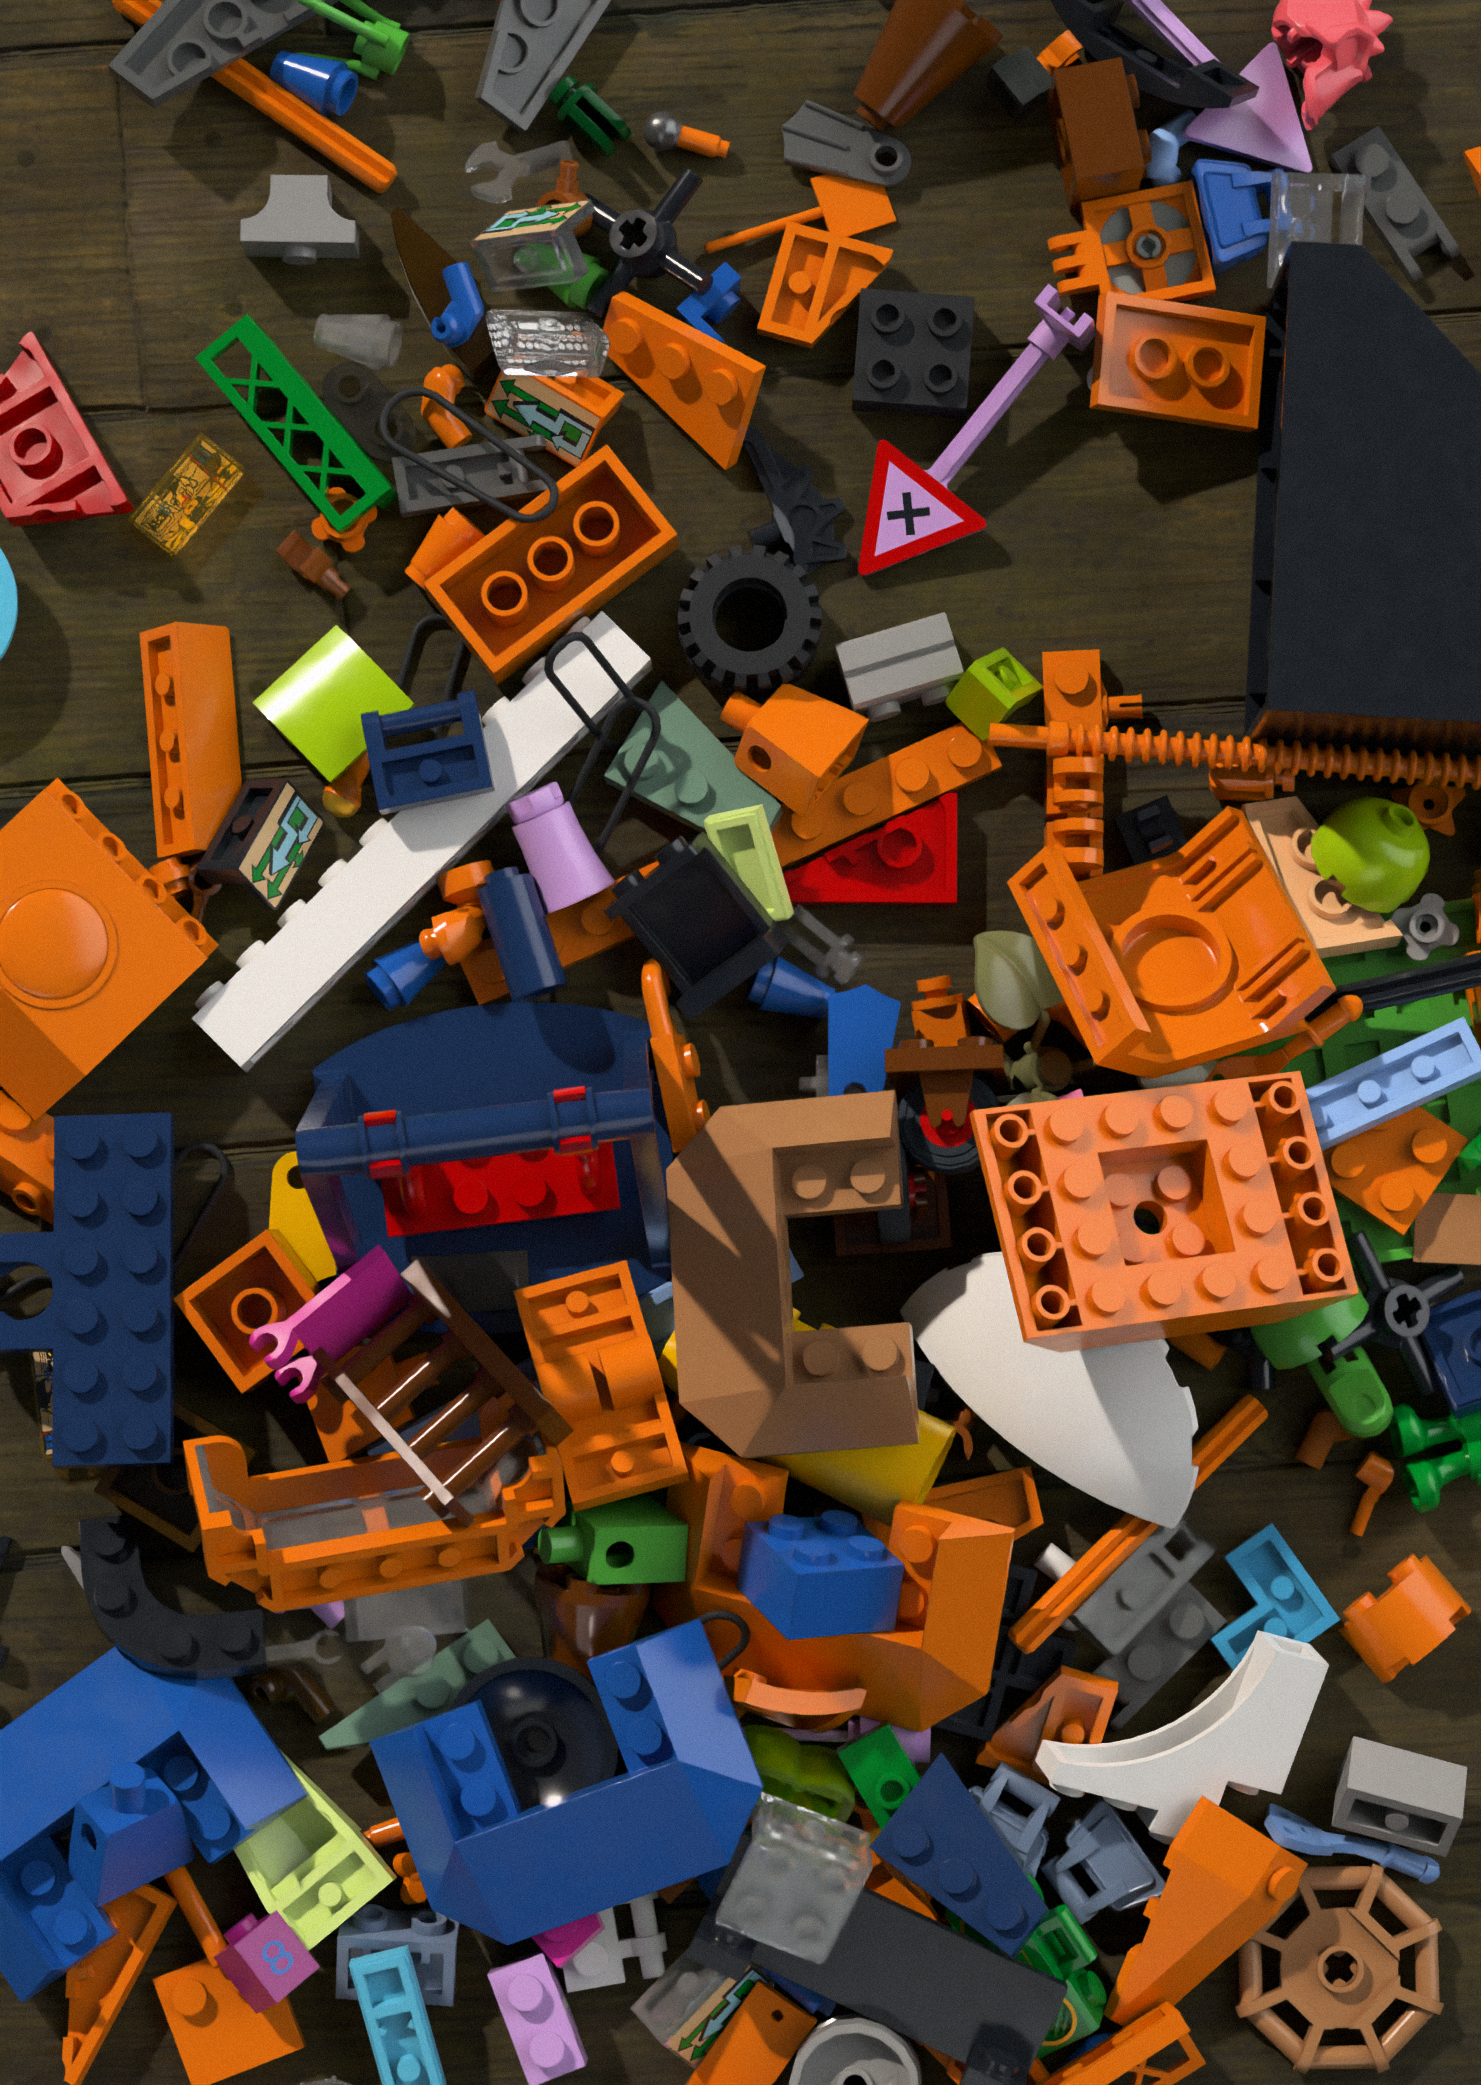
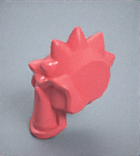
M1279 0V4L1276 6L1273 14L1271 34L1279 49L1287 58L1286 65L1290 69L1296 67L1304 75L1303 89L1305 101L1302 105L1301 115L1306 130H1313L1325 112L1357 83L1368 82L1371 79L1372 73L1367 64L1368 59L1384 52V45L1377 36L1393 22V18L1390 15L1380 11L1369 10L1372 0Z

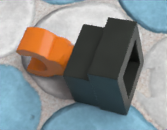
M1070 30L1057 37L1037 58L1025 46L1013 56L1009 53L991 66L986 87L1015 123L1019 124L1034 113L1036 108L1047 101L1053 70L1071 66L1080 58L1078 52L1083 49V46Z

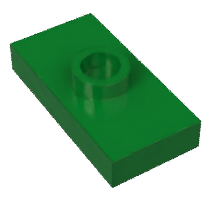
M888 1720L837 1748V1755L882 1830L922 1777Z

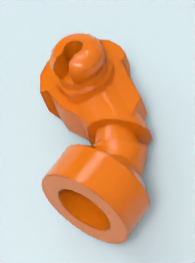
M490 860L466 864L436 877L443 901L456 904L457 909L431 917L433 928L420 932V946L427 958L434 960L443 955L446 962L451 966L463 961L483 940L482 934L487 923L477 891L486 886L484 877L494 872Z

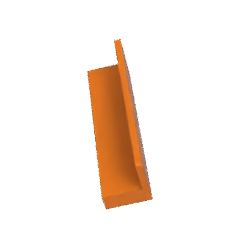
M173 622L139 633L158 859H169L177 856L183 858L206 852L242 789L229 629L225 626Z

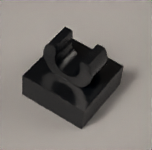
M1167 795L1113 818V823L1132 866L1168 856L1188 843Z

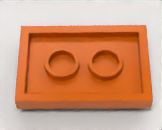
M1110 291L1104 292L1098 297L1090 408L1247 433L1258 429L1266 317Z

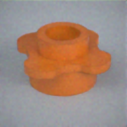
M340 487L331 488L328 492V501L340 515L359 500L353 495L346 494L345 490ZM374 506L342 534L335 529L320 511V517L312 522V532L320 541L330 539L342 544L346 552H358L365 545L363 535L368 524L377 518V508Z

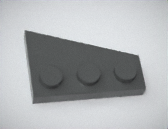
M501 0L474 99L519 133L525 132L611 0Z

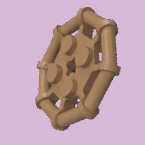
M1372 1861L1369 1866L1306 1867L1293 1896L1284 1902L1277 1915L1238 1948L1239 2003L1235 2005V2009L1239 2018L1246 2017L1294 2064L1293 2070L1305 2075L1308 2070L1376 2069L1378 2074L1390 2069L1388 2063L1426 2022L1434 2014L1440 2015L1444 2003L1440 2002L1438 1960V1932L1442 1930L1438 1918H1431L1383 1872L1384 1868L1379 1866L1377 1862ZM1313 1890H1360L1355 1907L1320 1908ZM1300 1896L1307 1910L1306 1915L1284 1938L1266 1932ZM1374 1897L1382 1902L1408 1929L1392 1937L1368 1914ZM1261 1944L1279 1951V1986L1264 1993L1262 1988ZM1415 1944L1416 1992L1400 1986V1976L1398 1975L1399 1950ZM1346 1952L1349 1953L1353 1958L1348 1966L1354 1974L1351 1980L1345 1982L1340 1978H1336L1331 1983L1328 1982L1324 1976L1329 1969L1325 1963L1326 1958L1330 1954L1341 1957ZM1396 1998L1410 2003L1411 2005L1377 2038L1371 2024ZM1288 2000L1310 2022L1305 2038L1302 2040L1270 2008L1271 2006ZM1334 2028L1359 2029L1365 2044L1318 2046L1324 2029Z

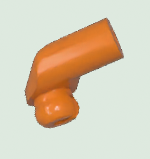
M446 364L442 367H434L424 378L423 387L439 393L454 404L456 394L460 393L461 388L465 385V378L457 366ZM422 396L421 415L444 445L450 449L467 444L473 434L465 424L434 400Z

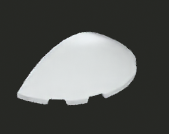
M1002 1252L978 1255L970 1263L957 1266L951 1270H948L946 1267L923 1283L910 1296L900 1310L904 1321L912 1325L914 1339L950 1387L982 1420L1004 1439L1043 1468L1108 1505L1171 1529L1179 1523L1193 1494L1199 1469L1198 1466L1192 1465V1436L1198 1429V1421L1189 1387H1180L1166 1361L1169 1346L1164 1339L1062 1353L1024 1343Z

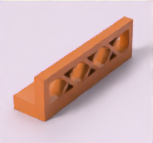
M1165 2000L1035 2085H1108L1128 2071L1133 2072L1130 2085H1141L1143 2075L1154 2077L1143 2085H1174L1205 2065L1206 2062L1189 2036L1188 2032L1191 2030L1180 2012ZM1176 2040L1186 2055L1185 2058L1166 2070L1146 2066L1149 2057Z

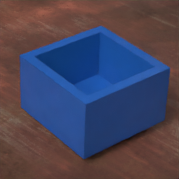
M830 1510L824 1512L822 1516L806 1518L779 1514L771 1516L769 1521L745 1522L736 1588L787 1640L895 1630L905 1565L851 1513Z

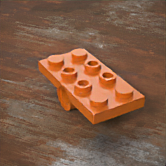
M627 1260L513 1291L541 1394L574 1430L556 1447L574 1512L689 1481L688 1470L664 1391L658 1362L645 1326Z

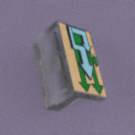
M591 199L510 210L470 241L491 293L574 283L585 276L589 269L572 230L595 212Z
M688 1947L630 2009L663 2046L690 2067L697 2068L758 1979H761L772 1988H774L775 1982L766 1973L762 1972L758 1966L749 1961L739 1983L685 1957L689 1949Z

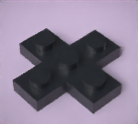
M1010 1562L988 1693L933 1725L934 1727L991 1742L1007 1685L1035 1692L1062 1665L1071 1668L1078 1644L1074 1639L1051 1634L1034 1652L1025 1654L1013 1644L1007 1635L1009 1629L1028 1610L1038 1571L1034 1568Z

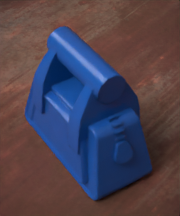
M1199 159L1194 164L1187 177V181L1192 180L1213 276H1217L1261 254L1266 248L1265 244L1271 240H1284L1298 234L1283 169H1272L1266 172L1251 171L1250 167L1244 163ZM1264 192L1271 219H1262L1257 195Z

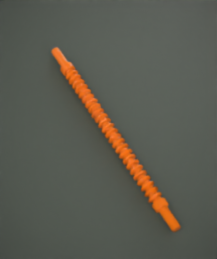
M1050 721L1048 727L990 722L989 746L1046 750L1048 757H1066L1068 752H1075V757H1082L1083 753H1091L1092 757L1099 758L1100 754H1106L1109 761L1113 762L1117 755H1122L1127 763H1130L1133 757H1141L1143 764H1147L1150 758H1156L1158 764L1163 766L1166 759H1172L1175 766L1180 767L1182 762L1187 760L1191 762L1192 768H1197L1199 762H1206L1211 770L1214 769L1216 763H1222L1226 771H1229L1232 765L1237 764L1240 765L1242 772H1246L1249 766H1256L1258 773H1263L1266 767H1272L1276 775H1279L1283 768L1290 769L1292 776H1296L1299 770H1306L1308 777H1313L1315 771H1322L1326 779L1330 778L1332 772H1337L1342 780H1345L1348 774H1356L1358 781H1362L1365 775H1372L1373 781L1376 783L1381 780L1382 776H1387L1391 784H1395L1398 778L1402 777L1405 778L1408 785H1412L1415 779H1422L1424 786H1429L1432 780H1437L1441 788L1446 787L1449 781L1455 782L1457 789L1463 788L1465 783H1471L1474 790H1478L1481 787L1480 754H1477L1473 761H1469L1464 753H1460L1457 759L1454 760L1450 759L1448 752H1443L1440 758H1434L1430 750L1425 752L1424 757H1419L1414 749H1411L1408 755L1405 756L1400 755L1398 748H1394L1391 754H1384L1383 748L1380 746L1375 749L1374 753H1369L1364 745H1361L1356 752L1351 751L1348 744H1344L1341 750H1334L1332 743H1327L1325 749H1319L1315 741L1310 742L1307 748L1301 747L1299 740H1295L1292 746H1284L1282 739H1278L1275 745H1269L1265 737H1262L1258 744L1251 743L1249 736H1245L1242 742L1238 743L1234 741L1233 735H1228L1226 741H1219L1217 735L1213 733L1210 735L1209 740L1201 739V734L1196 732L1193 738L1188 739L1185 738L1183 731H1178L1176 737H1169L1167 730L1164 729L1160 732L1159 736H1154L1149 728H1146L1143 734L1138 735L1135 734L1133 727H1129L1126 733H1119L1117 726H1112L1110 732H1104L1099 724H1096L1092 731L1085 730L1083 723H1079L1077 729H1070L1069 723L1064 721Z

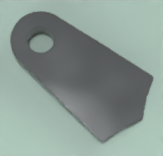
M806 100L798 112L782 125L785 165L881 187H891L901 183L910 172L911 155L902 142L810 100ZM881 153H889L895 157L896 162L891 166H882L876 161V156Z

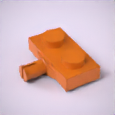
M1100 649L1042 652L1045 727H1048L1050 721H1064L1069 723L1070 729H1077L1078 724L1083 723L1085 730L1092 731L1094 726L1099 724L1102 731L1106 732L1109 724L1108 719H1143L1142 694L1108 697L1101 680ZM1068 752L1066 757H1075V752ZM1083 753L1082 757L1092 756L1091 753ZM1046 754V765L1053 764V759L1058 757H1048ZM1100 754L1099 758L1104 759V754Z

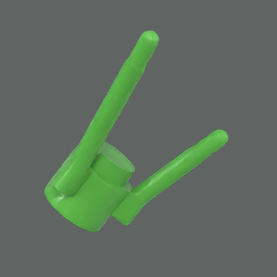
M295 0L317 14L358 34L353 52L361 55L362 58L359 61L297 52L298 54L345 62L348 65L349 71L359 73L377 81L381 71L392 76L395 74L410 39V33L400 29V23L382 16L361 0H340V2L366 19L364 23L320 0Z

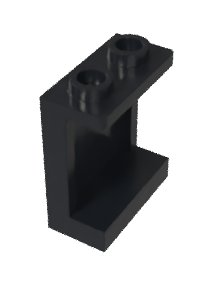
M703 831L688 843L680 835L667 844L654 856L659 865L645 876L638 869H635L610 890L616 898L604 910V913L610 920H613L618 915L621 916L682 992L683 995L675 1004L689 1021H692L777 957L789 942V938Z

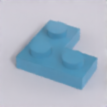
M1273 1523L1267 1524L1222 1556L1256 1604L1209 1639L1232 1672L1242 1661L1254 1641L1257 1630L1308 1643L1340 1620Z

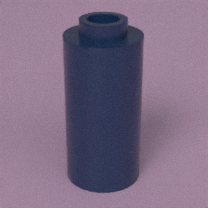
M514 866L486 875L484 877L486 886L480 888L477 891V895L512 1002H522L541 997L568 985L532 874H519L518 868Z

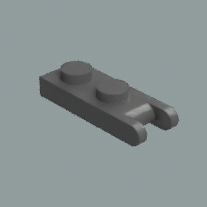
M1379 125L1330 156L1328 162L1410 284L1413 285L1423 279L1422 272L1413 258L1433 245L1437 244L1449 261L1461 255L1458 244Z
M531 435L502 440L524 457L525 453L536 452L546 448L544 435ZM491 442L417 454L500 502L537 497L548 489V486L541 479L529 481L527 469ZM404 456L392 458L402 518L449 511L452 507L462 509L487 505Z
M1183 1579L1090 1673L1118 1682V1693L1115 1700L1122 1708L1111 1716L1107 1724L1115 1733L1227 1622L1186 1579Z

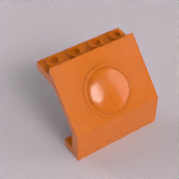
M58 777L0 830V1085L35 1121L98 1065L196 971L219 946L206 932L204 926L197 919L193 918L166 891L162 882L151 875L125 848L123 842L116 835L112 834L88 810L82 799L70 791Z
M1227 806L1181 849L1168 856L1076 882L1061 850L1045 846L1007 881L1095 1064L1149 1079H1156L1310 1030L1304 1018L1337 990L1243 811Z

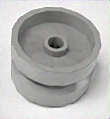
M852 2009L837 2010L829 2018L824 2017L817 2021L800 2045L789 2085H855L854 2080L848 2083L845 2082V2079L850 2075L861 2076L866 2081V2085H922L923 2075L920 2052L912 2038Z

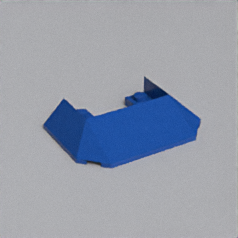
M701 1617L587 1660L588 1667L628 1770L627 1773L522 1811L481 1700L471 1702L369 1741L432 1910L505 1945H510L729 1865L764 1784Z
M115 1646L0 1730V1971L21 2003L28 2001L119 1934L103 1907L97 1908L67 1871L68 1854L56 1837L57 1834L73 1823L75 1805L79 1799L109 1784V1772L114 1766L124 1762H132L140 1765L142 1768L153 1769L177 1797L181 1804L189 1835L208 1864L217 1863L310 1795L231 1677L192 1680L163 1676L138 1666L136 1660Z

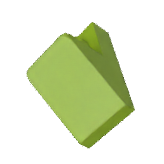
M1002 647L974 661L946 698L945 704L979 739L985 741L988 739L990 722L1004 723L1015 710L1028 704L1042 690L1043 686Z

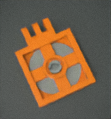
M1192 180L1081 202L1079 210L1084 231L1059 235L1047 240L1050 253L1073 251L1072 256L1059 258L1052 262L1055 275L1073 272L1078 274L1076 278L1057 283L1058 293L1061 297L1097 290L1098 296L1106 291L1165 301L1182 302L1212 296L1216 291Z

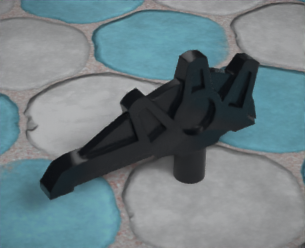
M748 427L742 445H744L762 485L772 512L771 522L747 531L752 547L760 545L768 548L781 542L783 548L788 549L793 556V566L796 567L800 564L808 573L807 577L813 574L822 564L844 561L847 554L846 544L833 541V520L843 514L845 510L842 500L839 497L824 500L810 482L814 472L809 466L802 463L795 468L783 456L766 444L764 437L756 428Z

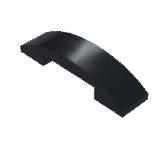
M1050 0L1066 27L1079 43L1098 61L1121 57L1125 75L1134 74L1140 90L1177 104L1210 109L1229 108L1255 98L1258 93L1259 86L1216 59L1188 68L1116 23L1124 4L1121 0Z

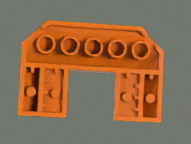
M679 1441L688 1470L689 1481L668 1486L665 1508L689 1525L685 1582L655 1583L652 1606L668 1629L716 1610L730 1611L740 1616L748 1625L750 1641L745 1650L721 1671L722 1675L732 1676L734 1668L737 1667L768 1678L767 1685L779 1688L807 1690L861 1688L866 1690L867 1693L861 1709L854 1715L879 1722L888 1720L891 1725L919 1733L988 1693L1016 1528L901 1499L894 1508L888 1547L905 1565L895 1630L787 1640L736 1588L745 1522L769 1521L771 1516L783 1514L789 1470ZM723 1619L711 1620L704 1624L716 1660L719 1662L740 1642L741 1631L736 1624Z

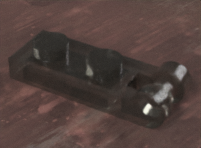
M1185 1512L1173 1529L1160 1525L1068 1617L1078 1630L1108 1660L1116 1657L1218 1549V1546L1207 1534L1200 1537L1187 1523L1190 1517ZM1170 1539L1184 1552L1179 1561L1164 1547Z

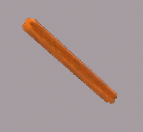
M112 0L115 10L141 28L163 4L159 0ZM240 58L211 75L212 78L375 192L382 194L393 183L397 175L394 164L244 59Z
M1248 1394L1242 1397L1192 1447V1465L1199 1467L1194 1491L1267 1419V1410L1252 1395ZM1126 1513L1009 1629L1007 1635L1013 1644L1025 1654L1034 1652L1160 1525Z

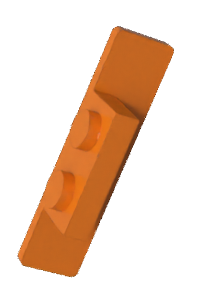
M3 1088L0 1091V1190L12 1197L15 1204L21 1210L31 1215H38L54 1226V1118L45 1112L35 1121Z

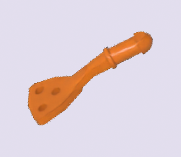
M1346 995L1337 999L1338 1002L1314 1020L1311 1022L1306 1021L1310 1030L1298 1033L1285 1046L1266 1055H1233L1217 1061L1213 1071L1203 1082L1213 1081V1076L1216 1074L1223 1075L1225 1080L1244 1076L1252 1077L1279 1073L1293 1058L1316 1045L1318 1047L1323 1046L1326 1039L1351 1021L1355 1022L1363 1011L1362 1000L1355 995Z

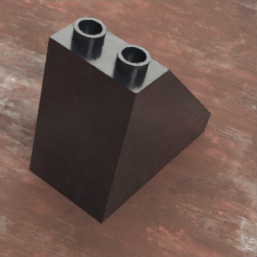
M1291 241L1265 302L1266 328L1261 380L1243 738L1249 736L1251 743L1258 744L1259 740L1265 737L1269 745H1275L1278 739H1282L1284 746H1292L1295 740H1299L1303 748H1307L1310 742L1315 741L1319 749H1325L1327 743H1332L1334 750H1341L1344 744H1348L1353 752L1358 751L1361 745L1366 746L1369 753H1374L1375 749L1379 746L1383 748L1384 754H1391L1394 748H1398L1400 755L1403 756L1408 755V752L1414 749L1417 756L1424 757L1425 752L1430 750L1434 758H1440L1443 752H1448L1450 759L1453 760L1457 759L1460 753H1464L1467 760L1473 761L1477 754L1481 755V373L1363 245Z

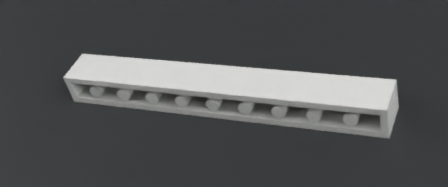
M603 611L592 621L587 616H584L565 634L583 632L589 636L630 690L652 670L651 658ZM573 641L567 644L556 656L553 663L554 673L595 724L601 721L614 705L625 697L581 641ZM546 656L538 660L522 678V681L527 685L511 701L505 696L499 699L482 718V722L486 725L483 728L495 791L403 810L389 823L384 818L379 819L360 838L359 843L363 848L348 863L341 858L321 876L318 883L323 888L307 904L302 899H299L283 913L277 921V924L282 929L266 945L261 940H258L240 956L236 962V965L241 969L225 985L220 981L215 982L198 998L195 1006L199 1011L192 1019L246 1073L437 884L436 877L451 870L508 813L505 804L528 793L590 731L547 678L544 671Z

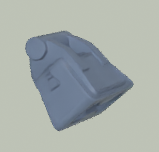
M1001 1761L984 1789L979 1786H973L968 1791L1024 1874H1030L1035 1879L1041 1858H1045L1047 1841H1049V1832L1042 1825L1046 1816L1048 1818L1051 1816L1061 1798ZM1004 1789L1034 1809L1026 1816L999 1799V1796Z
M1103 1796L1097 1797L1079 1820H1075L1069 1832L1065 1834L1066 1838H1064V1841L1067 1843L1065 1846L1068 1848L1060 1856L1058 1854L1039 1867L1079 1925L1090 1920L1099 1912L1098 1910L1108 1905L1110 1908H1113V1911H1122L1127 1908L1131 1909L1144 1905L1150 1896H1161L1166 1884L1165 1877L1113 1805L1107 1803ZM1080 1862L1098 1888L1090 1897H1088L1068 1869Z

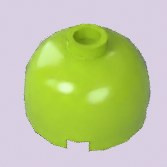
M1365 796L1341 804L1325 819L1311 838V856L1318 872L1326 882L1334 875L1346 887L1341 896L1350 903L1370 912L1390 913L1395 911L1401 903H1405L1410 899L1428 871L1430 849L1421 824L1409 808L1387 799Z

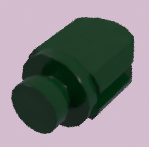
M568 75L555 86L548 97V100L555 107H561L556 119L563 126L570 124L603 157L608 159L617 149L608 136L584 113L585 109L609 133L623 143L632 135V132L624 120L597 95L598 88L593 83H585L579 88L580 83L572 75Z

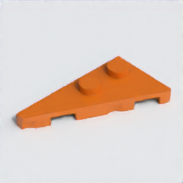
M149 1883L102 1906L119 1934L67 1971L65 1998H70L68 2037H63L62 2061L65 2065L66 2073L63 2081L70 2085H81L178 1903L176 1898Z

